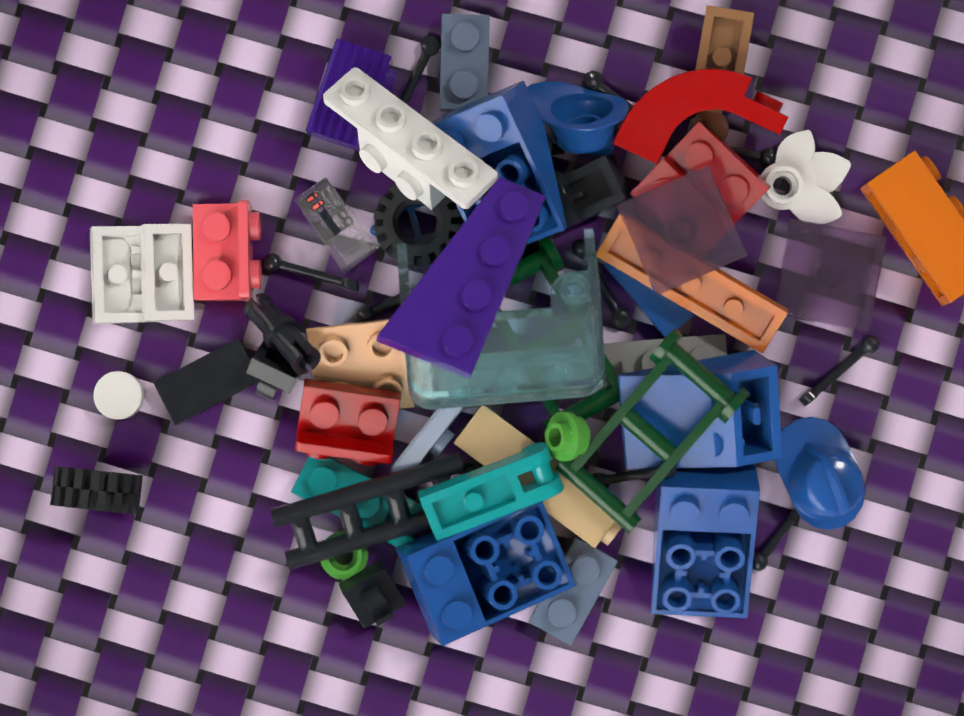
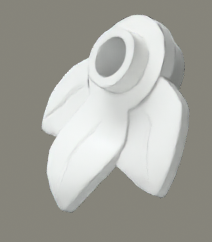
M810 130L793 133L786 137L778 146L775 163L768 166L760 175L771 186L761 199L770 208L776 210L789 209L803 223L813 225L833 222L842 216V211L830 193L844 180L851 163L849 160L834 153L815 152L814 138ZM784 178L788 181L790 190L787 195H779L774 191L773 183L775 179Z

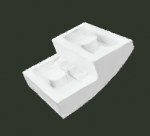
M191 224L92 226L90 228L93 324L194 320Z

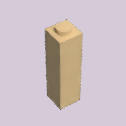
M482 404L454 444L483 466L520 453L522 449L534 444V442ZM552 456V460L549 463L552 471L560 475L564 489L558 495L542 501L546 512L592 547L596 548L600 541L608 546L622 527L555 469L560 461ZM532 471L518 475L521 486L532 483L534 480Z

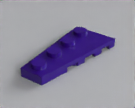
M499 177L377 335L376 341L471 379L546 196Z

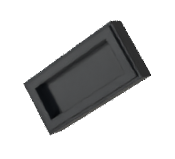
M238 338L153 382L172 421L175 426H178L258 384L260 379L246 373L251 358L241 339Z

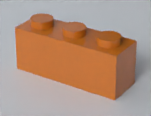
M914 150L866 183L860 190L941 306L952 303L964 294V206L954 195L948 197L938 183L941 175L934 163L925 155L920 158Z

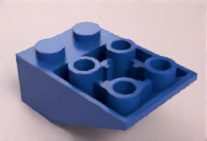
M524 80L447 112L431 122L497 172L498 178L501 177L546 196L527 244L567 228L544 123ZM488 191L468 209H463L456 204L464 222Z
M756 350L698 360L736 394L743 387L751 394L725 424L717 417L676 464L677 468L740 467L782 459L777 365ZM670 365L633 409L678 447L716 402L673 365ZM653 368L617 374L620 406ZM621 425L625 467L627 469H644L659 466L663 460Z
M755 464L740 467L677 468L674 477L670 479L664 478L656 487L651 614L728 618L748 617L760 499V487Z
M542 501L440 541H436L432 531L396 547L430 634L442 646L576 586Z

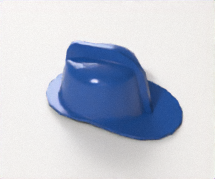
M544 81L527 86L543 123L549 124L551 132L554 134V140L559 148L569 153L597 156L610 155L613 152L615 145L613 142L617 134L618 122L626 118L630 111L627 101L618 96L598 93L560 81Z
M814 417L793 421L781 432L783 458L775 460L778 473L792 504L801 519L815 528L832 530L843 527L855 519L863 506L865 496L862 472L839 429L828 421Z

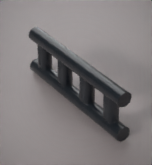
M459 453L270 509L276 528L291 524L298 548L285 551L289 569H297L430 529L431 527L424 510L411 514L404 490L431 481L434 486L451 479V475L465 472ZM385 496L392 520L364 528L357 504ZM338 510L345 534L317 542L310 518Z

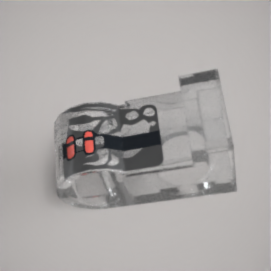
M326 177L294 199L344 274L379 250L370 234L347 203H344Z

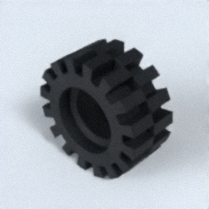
M394 184L388 188L389 191L384 196H381L378 201L377 210L374 211L375 236L385 253L399 264L415 266V268H424L423 266L432 265L461 228V216L458 207L454 201L445 195V198L432 209L437 220L433 235L425 241H410L399 230L400 215L409 206L426 205L418 199L410 200Z
M55 466L50 505L139 514L143 475Z

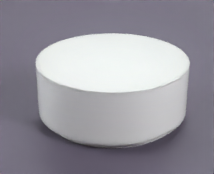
M114 371L104 375L97 382L94 389V402L97 409L104 416L111 419L123 420L134 416L140 410L144 401V390L140 381L133 375L122 371Z

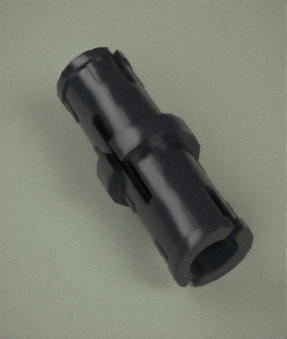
M260 293L256 295L258 301L264 306L263 309L252 298L249 299L244 307V315L263 333L264 343L270 350L280 352L297 374L309 373L308 369L301 362L302 358L312 370L315 369L320 362L321 353L301 334L299 323L292 316L284 315L268 294Z

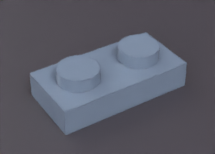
M442 14L440 112H450L488 95L490 15Z
M576 537L564 556L576 586L538 603L528 621L570 646L573 644L618 562L616 559Z

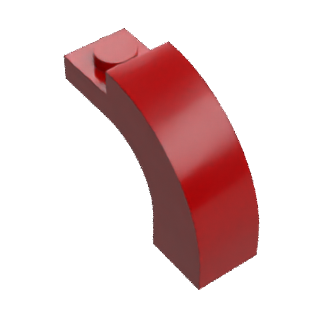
M725 69L692 70L673 76L648 91L626 116L613 144L658 164L676 127L695 113L705 110L728 111L779 135L786 124L788 115L780 112L784 103L759 91L756 92L753 99L745 96L752 80L750 76Z

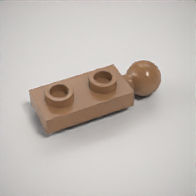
M707 5L695 70L725 69L744 74L755 13ZM705 110L696 114L691 122L690 130L700 120H703L724 141L729 132V125L726 117L722 114L723 110Z

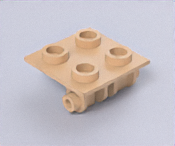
M390 319L306 328L307 340L321 353L319 364L312 370L313 380L401 392L399 409L414 407L408 354L376 341L377 335Z

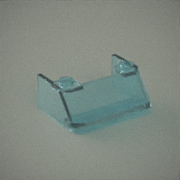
M593 228L583 229V271L565 273L554 281L551 287V307L499 311L497 313L471 379L405 353L408 391L413 402L425 409H445L580 398L595 394L602 387L605 380V356L601 290ZM406 243L396 244L400 305L417 285H411Z

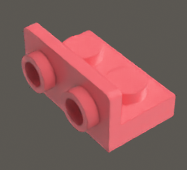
M248 200L226 204H193L195 301H246L251 298L253 299V289H261V260H253V241L261 240L260 212H252V204Z

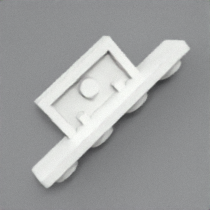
M352 68L323 94L324 103L357 128L360 146L359 155L364 164L373 172H383L395 181L398 189L410 200L418 199L432 210L446 195L463 209H468L498 180L497 172L359 68Z

